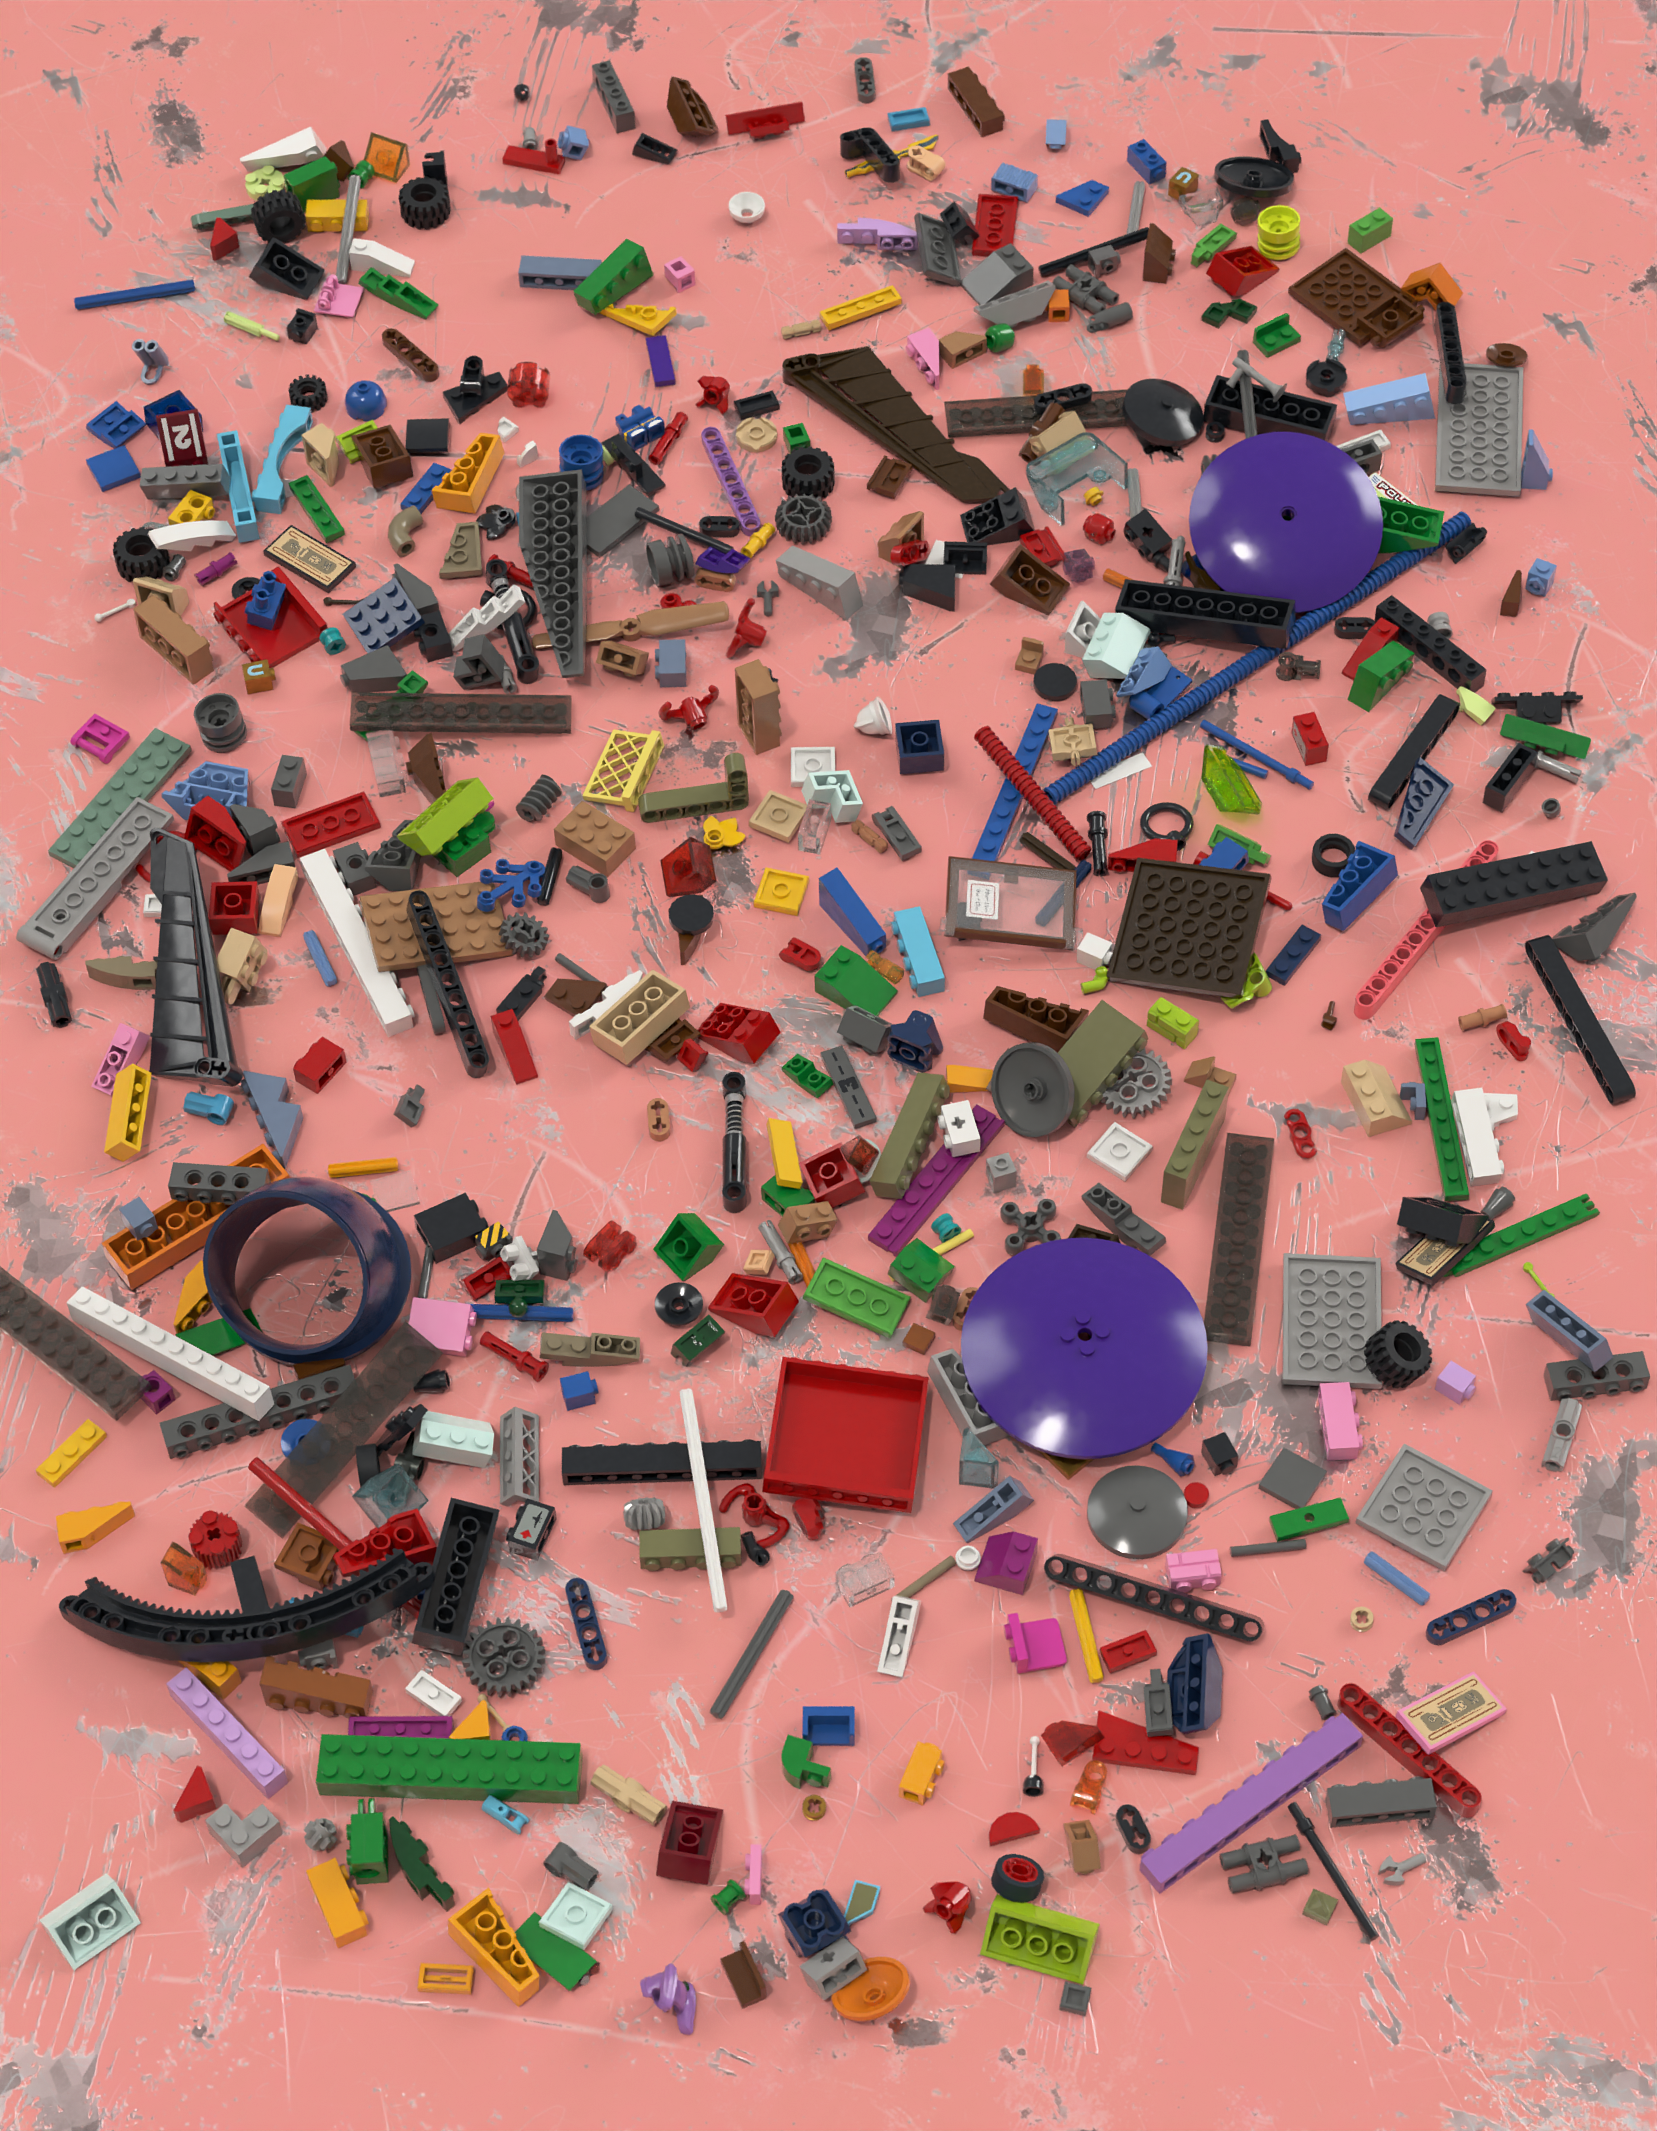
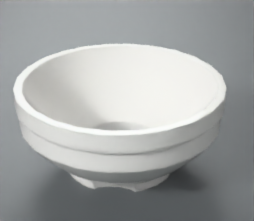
M741 192L734 195L729 201L730 215L739 222L753 223L764 214V199L756 193ZM745 212L753 214L749 217L742 216V214Z

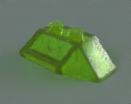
M1207 744L1204 747L1201 779L1206 786L1207 792L1213 798L1217 809L1220 812L1258 815L1261 812L1262 802L1244 771L1233 758L1226 754L1227 751L1223 746Z

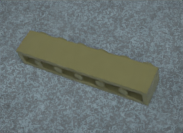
M917 1073L871 1176L870 1184L876 1196L902 1199L905 1191L909 1188L913 1172L917 1170L918 1161L926 1149L929 1136L934 1131L937 1116L941 1115V1106L950 1094V1087L947 1085L944 1075Z

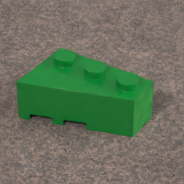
M1392 641L1366 659L1358 667L1347 700L1370 712L1405 674L1410 672L1413 667L1412 659L1414 652Z

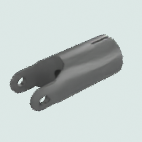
M1125 302L1088 318L1090 324L1087 326V331L1094 333L1132 320L1133 312L1129 303Z

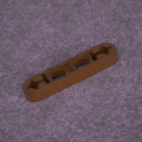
M393 328L386 329L382 333L383 345L422 380L433 382L439 378L438 365L402 333ZM403 347L409 348L406 352L399 351ZM416 358L422 359L419 363L412 362Z

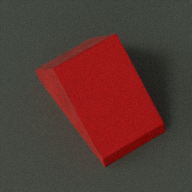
M216 217L210 244L213 261L223 258L240 247L237 232L218 217Z
M198 1765L173 1810L176 1820L181 1823L217 1809L203 1769Z

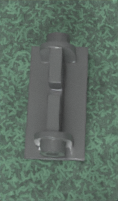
M1556 1538L1545 1546L1547 1551L1542 1555L1537 1553L1527 1561L1529 1566L1522 1571H1531L1533 1573L1531 1577L1536 1583L1546 1581L1547 1578L1556 1572L1551 1565L1552 1562L1559 1569L1573 1558L1574 1550L1569 1545H1565L1570 1539L1565 1538L1559 1541Z

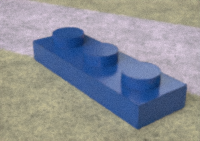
M434 462L400 503L401 510L414 505L422 514L434 499L431 490L435 485L439 486L442 482V477L452 470Z

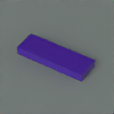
M666 335L646 338L655 387L675 385V376Z

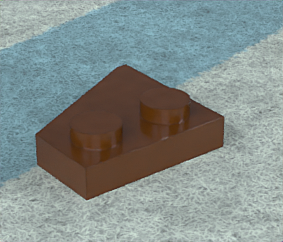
M558 978L544 997L548 1002L574 1017L587 1011L597 1003L602 996V992L608 986L605 982Z

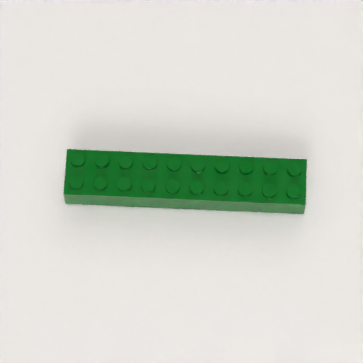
M322 1734L316 1786L319 1795L485 1801L491 1795L502 1802L579 1804L583 1755L581 1743Z

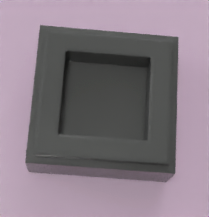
M1065 1982L1059 2010L1086 2016L1091 1987Z

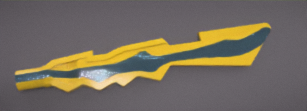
M938 135L908 145V148L892 151L900 160L901 157L908 155V150L912 146H921L926 150L934 149ZM866 160L855 165L853 168L845 170L844 173L846 178L875 170Z

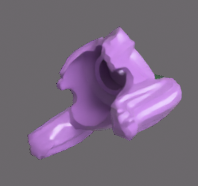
M670 1963L665 1966L664 1972L657 1973L651 1977H645L640 1981L642 1994L646 1998L652 1997L656 2006L663 2010V2012L671 2010L674 2005L680 2032L691 2035L696 2008L695 1989L690 1982L678 1979L677 1969L675 1965Z

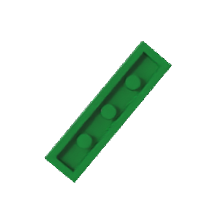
M308 475L289 482L290 490L326 543L345 535L344 528Z

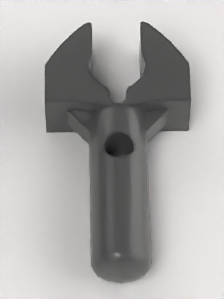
M764 581L757 586V597L764 598L765 616L772 615V598L779 597L778 585L771 581L769 592L764 589Z

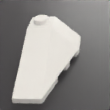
M309 127L240 158V162L248 172L262 169L267 165L274 168L300 165L315 161L324 156L327 149L312 127Z

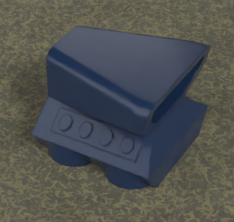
M914 1010L905 1023L891 1025V1032L887 1037L889 1044H891L887 1051L889 1057L893 1061L921 1073L931 1070L932 1055H939L943 1051V1044L933 1017Z
M824 1888L812 1891L806 1899L799 1903L789 1904L783 1912L778 1914L785 1929V1937L798 1958H806L811 1954L818 1953L841 1937H845L849 1941L846 1934L851 1932L848 1922L828 1890Z

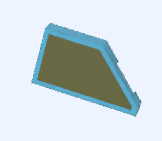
M858 1880L854 1881L844 1914L849 1927L850 1924L873 1915L880 1893V1886Z

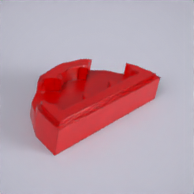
M1020 1812L1005 1813L999 1816L991 1825L989 1846L1039 1834L1040 1828L1036 1821L1026 1814Z

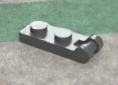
M893 806L886 808L882 813L872 814L874 824L879 827L902 861L922 852L921 845Z

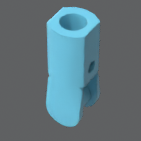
M489 1795L482 1804V1811L517 1835L521 1833V1827L529 1823V1819L524 1814L511 1808L494 1796ZM511 1815L515 1817L513 1822L508 1820Z

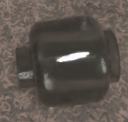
M1249 196L1234 201L1232 208H1230L1233 221L1241 226L1257 221L1259 212H1261L1259 201H1254Z

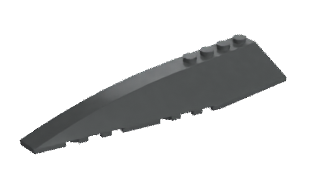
M581 469L519 477V545L562 678L584 676L587 622L586 483Z

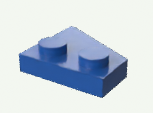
M1090 180L1058 194L1055 203L1089 217L1108 195L1109 187Z

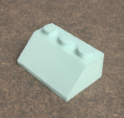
M1103 613L1082 659L1090 678L1125 679L1131 666L1136 661L1138 653L1143 649L1151 632L1150 629L1124 613Z
M427 1411L415 1426L412 1455L485 1468L492 1456L494 1432L489 1422Z
M107 1873L39 1920L73 1970L80 1967L141 1923L115 1880Z

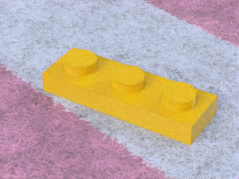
M87 1419L36 1469L37 1475L55 1488L107 1438L106 1432Z

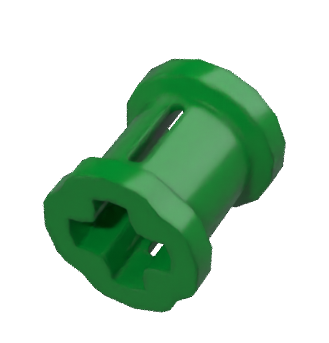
M730 1879L727 1881V1886L717 1895L713 1894L710 1899L714 1906L722 1914L726 1915L729 1912V1908L739 1899L743 1900L746 1895L742 1888Z

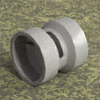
M1436 612L1428 617V624L1447 639L1452 637L1453 633L1449 625L1450 620L1447 613Z

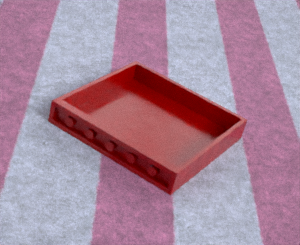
M782 1357L762 1492L911 1513L929 1377L917 1374H902L894 1371L874 1370L867 1367H852L845 1364L838 1365L822 1361L802 1360L796 1357Z

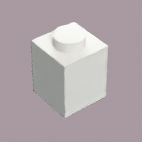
M1087 932L1077 948L1076 962L1094 970L1100 966H1109L1113 954L1112 942Z

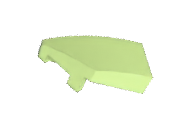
M1460 686L1456 690V694L1460 698V712L1464 711L1480 726L1496 709L1488 701Z

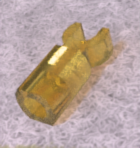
M873 950L866 955V958L869 959L867 963L876 969L881 976L894 984H897L904 975L903 968L887 958H881Z

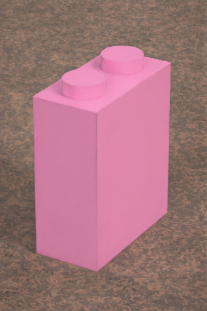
M413 1297L405 1345L409 1350L466 1357L467 1350H471L473 1337L470 1336L471 1326L474 1327L476 1324L477 1314L474 1312L471 1304Z

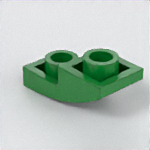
M796 1054L781 1067L782 1071L792 1081L816 1098H819L833 1085L831 1077L815 1069L812 1061L799 1054Z

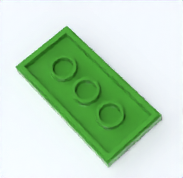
M824 1257L803 1295V1300L891 1339L911 1298L904 1293Z

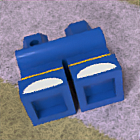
M637 405L631 410L632 416L627 418L625 414H620L615 417L619 434L634 451L644 447L648 442L651 443L661 438L665 433L664 420L660 416L656 417L650 407L644 409L641 405Z

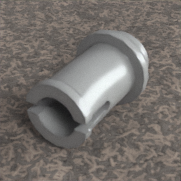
M526 127L523 130L524 141L522 146L523 148L536 150L538 142L535 138V129Z

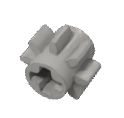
M316 1818L314 1822L310 1820L304 1829L307 1833L304 1838L308 1847L315 1851H324L326 1848H331L337 1840L334 1837L336 1834L334 1824L325 1818Z

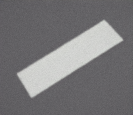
M1142 752L1116 763L1108 770H1105L1104 773H1100L1098 777L1090 780V782L1097 789L1152 767V765Z

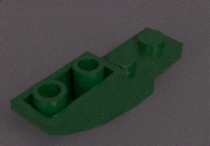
M392 1816L389 1819L392 1843L399 1866L407 1882L421 1900L431 1894L448 1912L455 1906L453 1898L455 1893L447 1882L441 1883L436 1878L438 1876L436 1871L428 1864L427 1852L429 1849L421 1839L415 1840L411 1836L412 1831L404 1821L399 1823Z

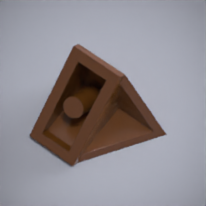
M340 140L332 145L324 156L330 162L335 163L338 169L337 179L344 182L354 166L345 141Z

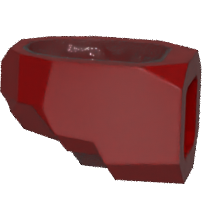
M801 1498L795 1501L792 1505V1512L802 1532L809 1540L818 1539L821 1531L824 1529L822 1523L825 1519L819 1502L808 1498Z

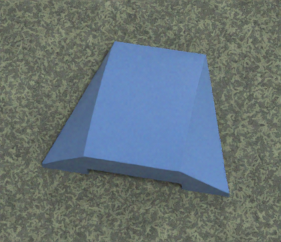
M206 761L190 772L189 778L185 781L175 783V788L170 792L164 791L162 798L184 820H188L191 807L206 796H210L223 805L232 817L230 805L247 806L248 769Z

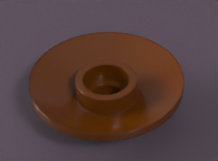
M1509 343L1493 344L1486 350L1487 358L1500 366H1519L1524 364L1528 357L1527 352L1523 348Z

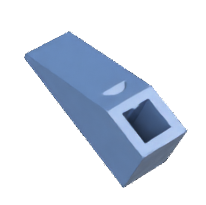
M1159 646L1144 648L1138 653L1136 661L1131 666L1125 680L1121 683V687L1116 694L1117 697L1134 695L1165 679L1172 664Z

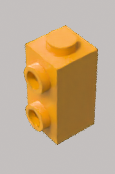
M917 1742L899 1784L900 1798L923 1806L926 1798L932 1797L936 1785L933 1781L936 1775H941L945 1761L942 1760V1750L936 1745L929 1742L925 1744Z

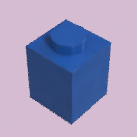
M588 1371L560 1378L561 1391L567 1411L596 1404L595 1394L599 1393L596 1380L590 1379Z

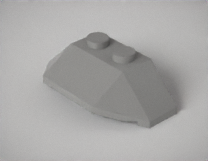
M1045 281L973 307V310L996 324L1005 323L1013 328L1017 326V323L1033 321L1036 319V316L1043 313L1056 289L1055 284Z

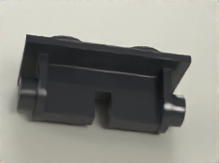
M1471 523L1445 545L1454 564L1458 563L1484 541L1483 539L1486 538L1487 530L1484 527L1476 528L1475 524Z

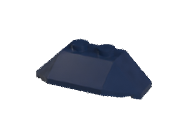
M1208 1633L1185 1638L1182 1643L1183 1647L1176 1654L1167 1670V1682L1171 1692L1173 1725L1183 1734L1207 1730L1221 1716L1222 1666L1211 1635Z

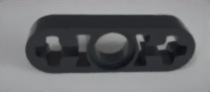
M1080 383L1038 394L1034 399V409L1037 413L1043 414L1048 405L1053 403V400L1054 403L1061 405L1063 409L1087 404L1092 399V388L1088 384ZM1064 396L1067 397L1068 400L1060 401L1058 400V398Z

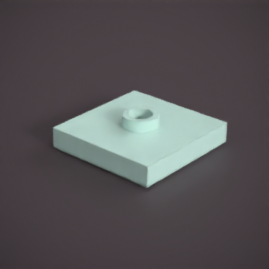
M567 1882L539 1921V1926L585 1950L612 1912L613 1905Z

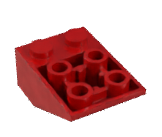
M720 1003L716 1006L714 1011L698 1028L701 1034L698 1037L700 1040L737 1061L751 1064L756 1063L781 1033L770 1012Z

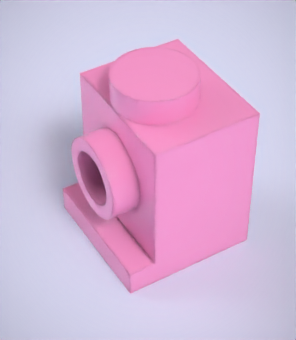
M681 256L664 264L665 277L676 287L678 293L695 285V270Z

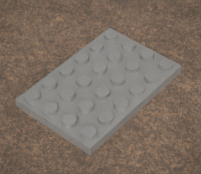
M1284 1253L1282 1384L1320 1386L1322 1383L1349 1382L1350 1388L1381 1389L1382 1380L1379 1382L1376 1379L1377 1376L1370 1372V1366L1366 1365L1365 1362L1367 1357L1364 1355L1366 1342L1381 1329V1258Z

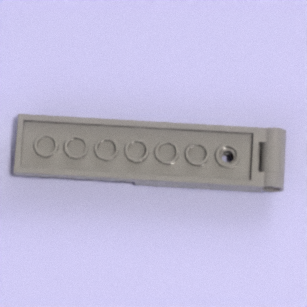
M136 797L26 924L20 927L16 935L17 941L54 960L60 958L62 953H65L118 893L122 888L121 881L151 848L150 831L153 828L166 830L174 821L173 814Z

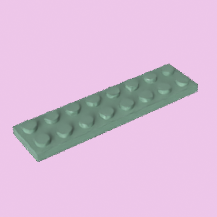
M154 728L48 850L49 856L75 868L136 797L147 802L190 754L192 751L191 746Z

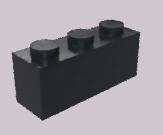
M1518 742L1486 785L1482 803L1503 812L1535 769L1538 752Z

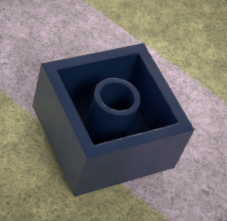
M939 720L895 723V742L900 774L944 771V750Z

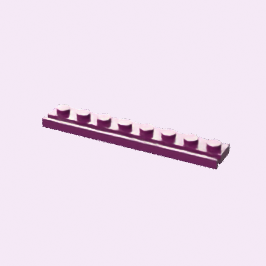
M976 1104L972 1109V1113L980 1136V1152L952 1157L950 1148L946 1149L945 1144H943L909 1185L902 1199H898L869 1233L868 1240L883 1250L892 1252L893 1256L897 1257L1005 1126V1120L996 1118V1115Z

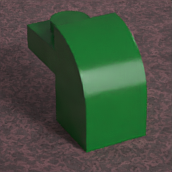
M787 1735L782 1749V1771L788 1783L800 1789L804 1780L811 1786H824L828 1788L831 1780V1768L810 1762L813 1754V1742Z

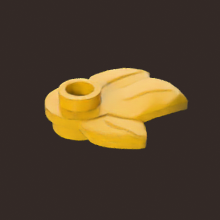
M709 816L703 824L705 832L704 844L710 849H719L723 846L733 847L745 839L744 833L737 832L736 818L719 822L715 817Z

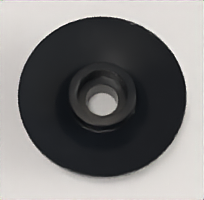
M677 1282L663 1287L655 1298V1311L658 1317L670 1325L681 1326L689 1324L699 1317L703 1309V1299L700 1292L694 1286L687 1283Z

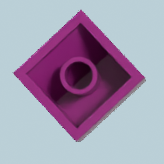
M1014 1531L989 1536L974 1582L1023 1595L1037 1555L1038 1538Z

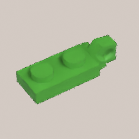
M1220 223L1196 243V247L1191 254V264L1198 267L1204 260L1209 261L1216 253L1222 251L1236 239L1237 233Z
M1216 824L1207 845L1214 848L1218 842H1222L1228 837L1248 851V863L1255 864V861L1268 864L1271 855L1261 851L1262 845L1231 829Z

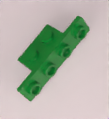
M1510 714L1505 715L1500 731L1502 736L1524 742L1523 745L1532 749H1536L1537 746L1545 748L1544 752L1556 756L1560 752L1585 759L1591 743V738Z

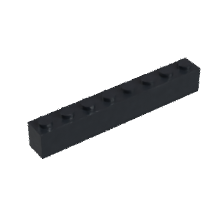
M751 1439L743 1440L742 1442L721 1440L705 1443L701 1441L707 1481L762 1479L761 1441ZM649 1442L643 1445L622 1443L616 1446L596 1444L584 1447L580 1445L562 1447L563 1485L693 1481L687 1443L670 1442L668 1444H655Z

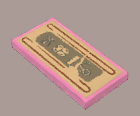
M1473 1671L1397 1711L1395 1717L1429 1755L1504 1715L1507 1709Z

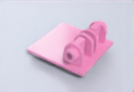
M332 274L324 282L314 312L353 318L364 287L339 284L337 276Z

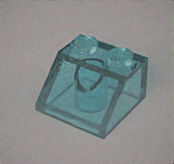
M396 1464L370 1478L352 1495L353 1499L377 1528L387 1523V1519L393 1515L416 1508L420 1510L429 1501L400 1464Z

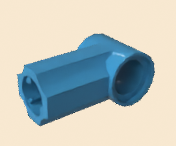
M190 1092L185 1097L183 1108L184 1112L204 1116L214 1124L224 1125L234 1106V1101L223 1094H216L214 1097Z

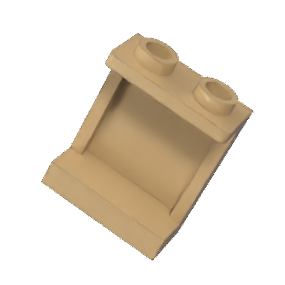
M1075 411L1062 413L1058 416L1059 420L1038 436L1029 438L1032 451L1038 456L1042 469L1048 475L1059 474L1094 448Z

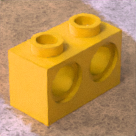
M190 490L168 517L169 525L211 520L215 513L212 498Z

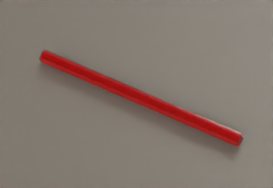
M256 1457L249 1463L248 1469L337 1549L341 1550L352 1543L344 1533L261 1459ZM413 1597L401 1606L418 1619L422 1603Z

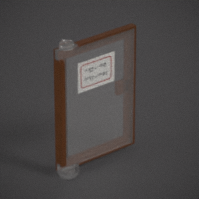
M949 856L945 917H941L940 931H944V936L1077 950L1083 940V928L1075 927L1077 870Z

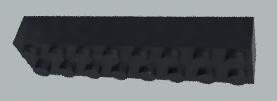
M1125 579L1115 607V613L1128 615L1148 627L1151 632L1287 649L1296 620L1295 600L1129 579Z
M1590 841L1427 875L1420 890L1435 927H1441L1598 894L1607 883L1608 878L1594 845Z

